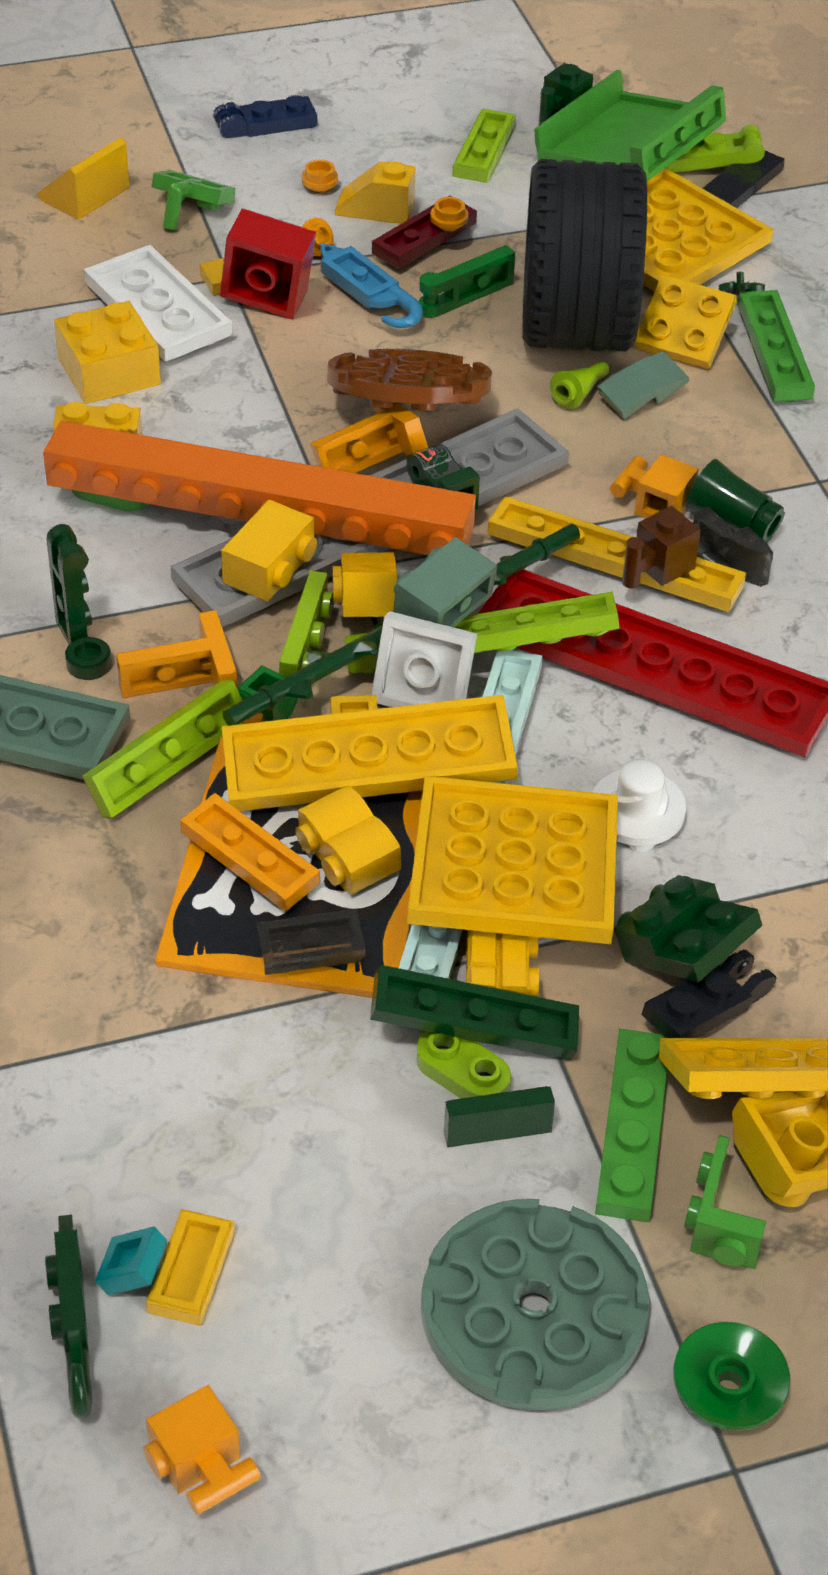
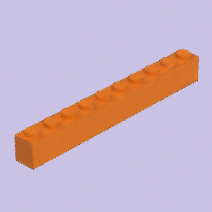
M60 420L43 451L48 486L248 522L270 499L314 517L315 535L429 555L437 547L442 548L454 537L468 545L474 529L476 495L62 420Z

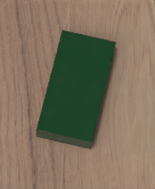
M551 1086L445 1101L444 1136L447 1148L551 1133L555 1106Z

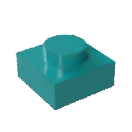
M155 1226L112 1237L94 1282L107 1295L151 1285L158 1271V1265L167 1239Z

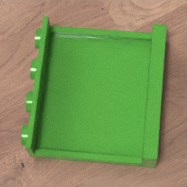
M616 70L534 129L538 161L540 159L557 160V162L575 160V163L595 161L596 164L616 162L618 165L620 163H638L645 171L648 182L726 122L724 87L711 85L690 102L623 91L621 70Z

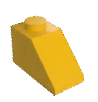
M379 161L342 189L335 207V215L395 224L410 219L415 205L416 166L404 165L397 161Z

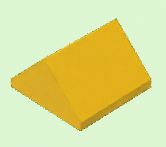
M120 137L79 162L38 192L37 196L46 204L80 220L130 188L126 141L123 137Z

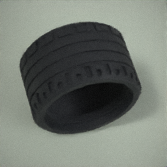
M540 159L532 166L527 216L522 339L529 347L546 348L550 346L552 349L571 347L572 350L591 348L593 351L609 349V351L626 352L635 344L641 312L647 233V178L645 171L638 163H620L618 165L616 162L596 164L595 161L575 163V160L557 162V160Z

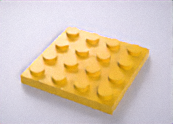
M665 168L647 182V233L643 285L655 292L662 274L701 285L771 243L774 229Z
M425 776L407 924L611 944L614 930L618 795Z

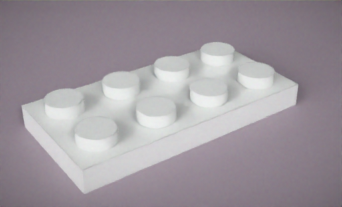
M151 245L83 269L84 282L107 305L130 300L158 344L159 356L165 362L233 335L232 321Z

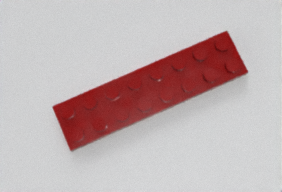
M523 569L508 577L505 584L498 585L492 596L477 614L592 594ZM617 603L615 604L620 629L609 630L600 636L579 635L563 638L561 641L553 644L537 642L517 647L532 654L542 655V658L805 758L828 720V681Z

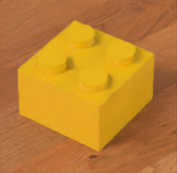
M130 300L121 303H111L105 307L86 312H76L66 317L54 319L58 360L85 405L161 385L158 344Z

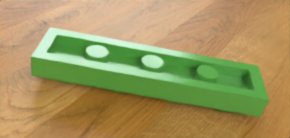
M778 290L740 292L738 307L773 401L792 402L795 400L813 399L815 384Z
M619 1028L595 1215L648 1223L650 1221L667 1067L658 1058L660 1038H665L662 1034Z

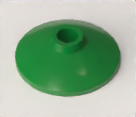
M735 1322L708 1324L692 1332L682 1342L675 1357L673 1379L677 1393L685 1406L695 1416L708 1424L729 1430L755 1428L777 1415L786 1402L790 1388V1371L786 1358L772 1339L753 1327ZM724 1380L732 1381L739 1389L726 1388L720 1382Z

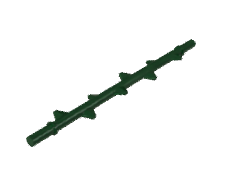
M569 524L543 539L537 538L533 540L532 545L513 555L502 556L500 562L496 564L497 570L494 585L505 584L508 577L539 560L545 561L549 559L550 554L580 538L578 527L575 524ZM383 623L374 625V630L331 653L309 651L307 653L309 665L268 687H260L257 693L224 710L222 714L228 726L238 725L265 709L272 710L278 702L287 697L310 699L313 697L311 684L363 656L374 655L378 652Z

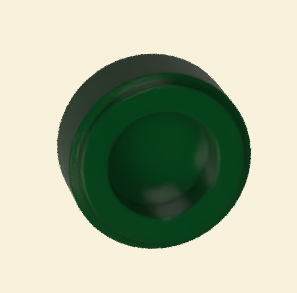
M80 638L70 643L66 648V667L68 672L75 678L81 680L98 679L107 674L111 668L110 647L99 638Z

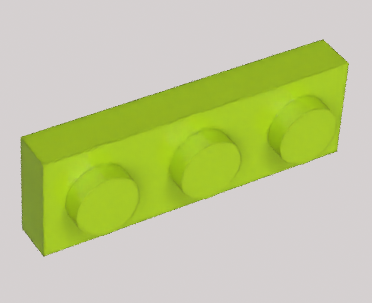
M311 570L309 572L279 661V674L287 677L309 665L307 653L313 651L314 648L320 649L322 646L325 629L324 622L322 621L323 618H331L334 606L333 592H328V573Z

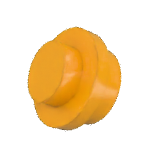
M322 159L312 160L306 164L305 170L302 172V183L313 192L324 193L337 185L338 173L330 161Z
M443 197L435 202V206L431 210L430 219L434 225L444 231H455L468 222V211L461 199Z

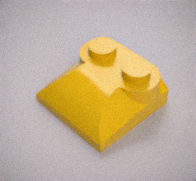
M793 1091L777 1092L770 1098H740L732 1110L733 1141L767 1197L782 1206L798 1207L807 1201L812 1192L828 1189V1091H825L823 1097L818 1098L802 1097L794 1094Z

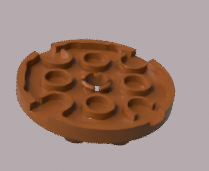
M414 349L369 350V358L358 355L356 359L355 354L351 352L340 354L328 361L327 381L333 387V392L336 394L370 399L369 405L377 408L394 407L395 403L411 404L412 409L418 411L436 410V404L457 402L462 404H479L481 397L490 392L492 379L491 369L481 362H473V367H470L468 363L463 364V356Z

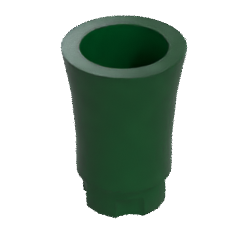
M718 459L709 462L701 471L690 490L686 502L687 511L718 522L746 538L753 537L762 544H766L772 539L785 515L782 505L774 502L771 496L737 476Z

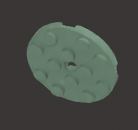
M515 1199L498 1202L481 1208L461 1219L447 1231L431 1253L421 1291V1316L425 1335L431 1349L444 1368L459 1383L479 1396L497 1404L524 1410H554L574 1406L600 1395L615 1384L630 1368L638 1355L646 1331L649 1307V1293L642 1267L629 1245L616 1231L596 1216L582 1209L572 1206L571 1211L556 1207L539 1205L540 1199ZM537 1293L547 1298L550 1304L546 1312L543 1313L542 1310L533 1311L524 1306L520 1308L519 1299L525 1294Z

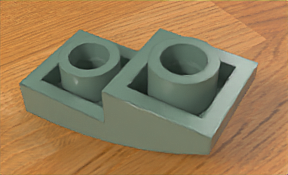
M663 351L643 358L620 370L599 384L598 390L604 400L625 420L652 399L657 404L661 403L689 382V377Z

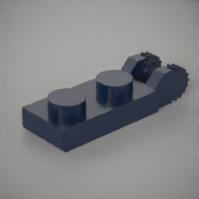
M293 95L286 99L268 102L259 100L252 104L240 106L234 102H228L225 105L223 103L218 105L213 110V118L219 124V131L226 138L233 136L234 138L243 136L253 137L314 128L318 125L317 113L308 96Z

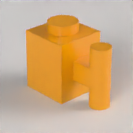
M661 454L646 471L648 467L647 461L641 456H635L610 486V492L617 498L624 497L629 490L636 492L634 514L646 519L671 505L684 515L687 511V498L698 477L699 468Z
M209 1384L146 1419L149 1444L143 1446V1452L156 1477L161 1479L167 1475L178 1494L203 1480V1484L186 1493L187 1500L196 1515L201 1514L261 1479L258 1467L251 1457L229 1468L228 1465L240 1459L239 1430Z

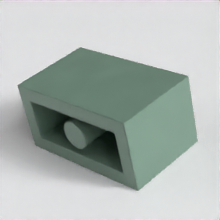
M454 537L442 548L437 547L433 549L425 561L412 572L406 571L400 576L394 586L395 601L393 612L455 627L492 596L497 565L457 537Z

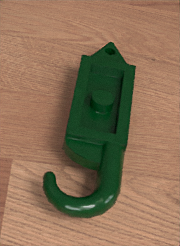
M70 1214L58 1216L59 1232H54L56 1255L45 1256L48 1290H59L60 1304L49 1305L52 1340L63 1339L70 1407L74 1417L83 1419L91 1412L92 1385L81 1255L77 1229L73 1227V1217Z

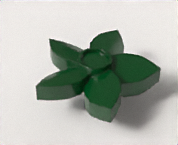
M736 272V282L731 281L720 284L719 290L739 296L740 292L765 291V284L758 282L749 283V281L744 283V272Z

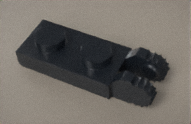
M739 950L738 953L735 952L730 955L721 966H716L701 981L696 982L688 979L646 1001L641 1015L665 1038H697L747 1011L750 1004L763 998V996L771 991L777 978L769 969L761 970L760 973L757 972L751 975L744 985L741 986L736 980L749 971L755 958L749 951Z

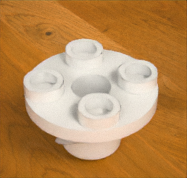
M645 759L629 761L621 770L614 771L603 777L592 791L594 793L618 795L616 841L627 844L635 852L650 851L654 845L673 837L683 825L686 813L685 797L680 788L671 779L666 777L663 770L652 761Z

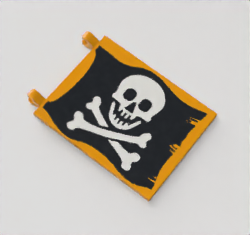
M258 713L243 721L242 724L262 722L263 714ZM220 737L202 802L216 793L229 803L223 737ZM423 790L362 797L373 815L389 828L401 847V869L353 895L346 892L340 884L336 886L331 884L323 871L321 860L314 852L307 854L298 842L295 829L299 827L298 810L311 803L240 811L320 871V884L286 912L190 840L156 955V966L372 998L374 975L379 965L399 968L411 924H407V914Z

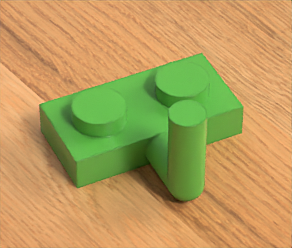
M172 170L154 172L151 186L152 188L164 191V197L167 198L162 227L170 230H177L181 204L182 201L186 200V197L198 200L197 206L218 210L219 205L234 202L236 190L235 187Z

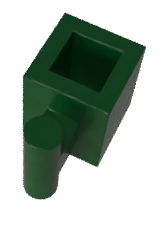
M565 62L544 77V84L541 89L538 126L592 88L593 74L580 69L577 65Z

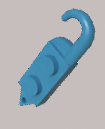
M323 243L320 244L322 258L321 273L368 309L372 307L388 308L399 305L409 313L408 316L403 318H391L384 315L381 318L383 323L394 328H409L420 322L423 317L422 305L417 299L402 289L396 279L352 246L344 249Z

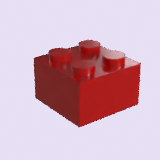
M242 208L226 237L220 297L293 320L308 291L316 231Z

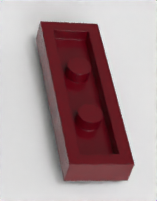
M434 204L372 240V254L399 270L476 224L477 210L465 204V208L468 211V222L455 231H444L434 225L430 219Z

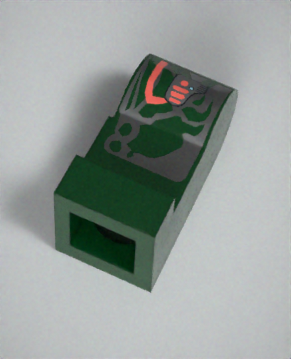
M436 444L408 455L406 461L407 470L413 484L476 495L475 510L478 509L480 475L471 466L463 469L453 459L451 452L445 445Z

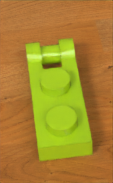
M746 125L737 133L709 134L666 168L674 173L725 167L731 164L758 162L765 154L760 129L755 125Z

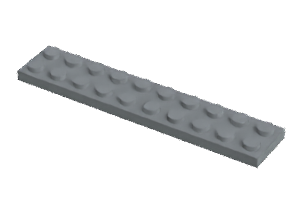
M518 408L440 443L448 448L453 459L463 469L471 466L480 475L478 507L568 465L569 451ZM407 459L370 475L413 483L408 474ZM314 534V537L317 539V548L311 560L304 562L295 571L289 584L285 588H280L268 602L223 583L221 549L231 539L172 565L171 579L203 612L216 610L223 628L303 590L310 570L328 573V578L333 576V566H341V553H381L390 548Z

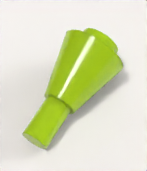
M599 361L589 368L564 370L555 373L550 381V392L553 399L558 405L569 410L579 407L596 382L609 374V366L606 362Z

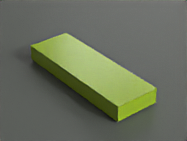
M481 109L453 164L452 177L487 183L515 127L516 115Z

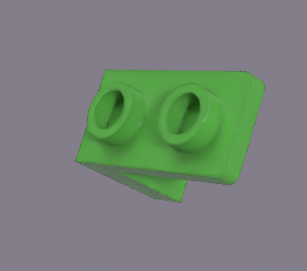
M719 1135L714 1154L704 1151L696 1183L705 1185L703 1197L691 1196L684 1228L694 1230L690 1252L715 1258L718 1262L727 1266H744L755 1269L766 1221L713 1207L730 1139L729 1137Z

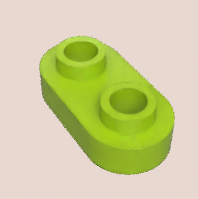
M429 1031L424 1032L420 1036L417 1043V1065L424 1075L459 1098L510 1092L511 1070L508 1064L476 1041ZM438 1047H447L449 1049L443 1050L439 1049ZM487 1072L491 1076L483 1077L478 1075V1073Z

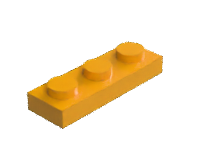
M216 793L180 819L182 834L285 912L320 884V871Z

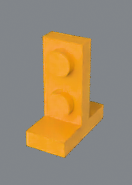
M395 403L394 407L391 408L374 407L375 415L310 443L318 467L357 473L403 452L408 456L409 454L426 449L428 445L419 416L399 403Z
M217 611L199 613L200 639L116 653L119 688L122 698L206 683H213L214 686L221 680H233L237 687V671Z

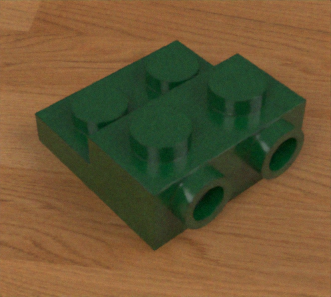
M677 875L675 878L668 880L664 885L659 884L655 886L650 893L649 900L643 905L638 906L632 912H624L620 916L614 932L625 962L699 982L763 925L758 909L720 900L715 883Z

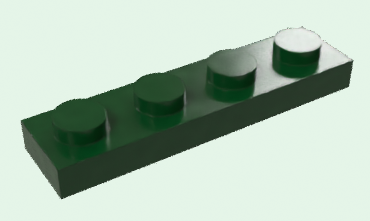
M379 965L374 975L370 1020L571 1060L577 1052L579 1005L385 965Z

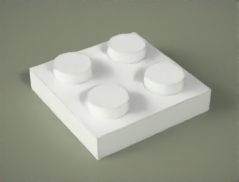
M389 611L384 616L372 695H377V704L398 707L466 699L477 633Z

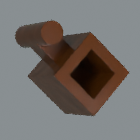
M672 505L638 522L637 537H631L627 540L622 584L630 589L638 587L641 573L645 571L663 586L694 570L701 529Z

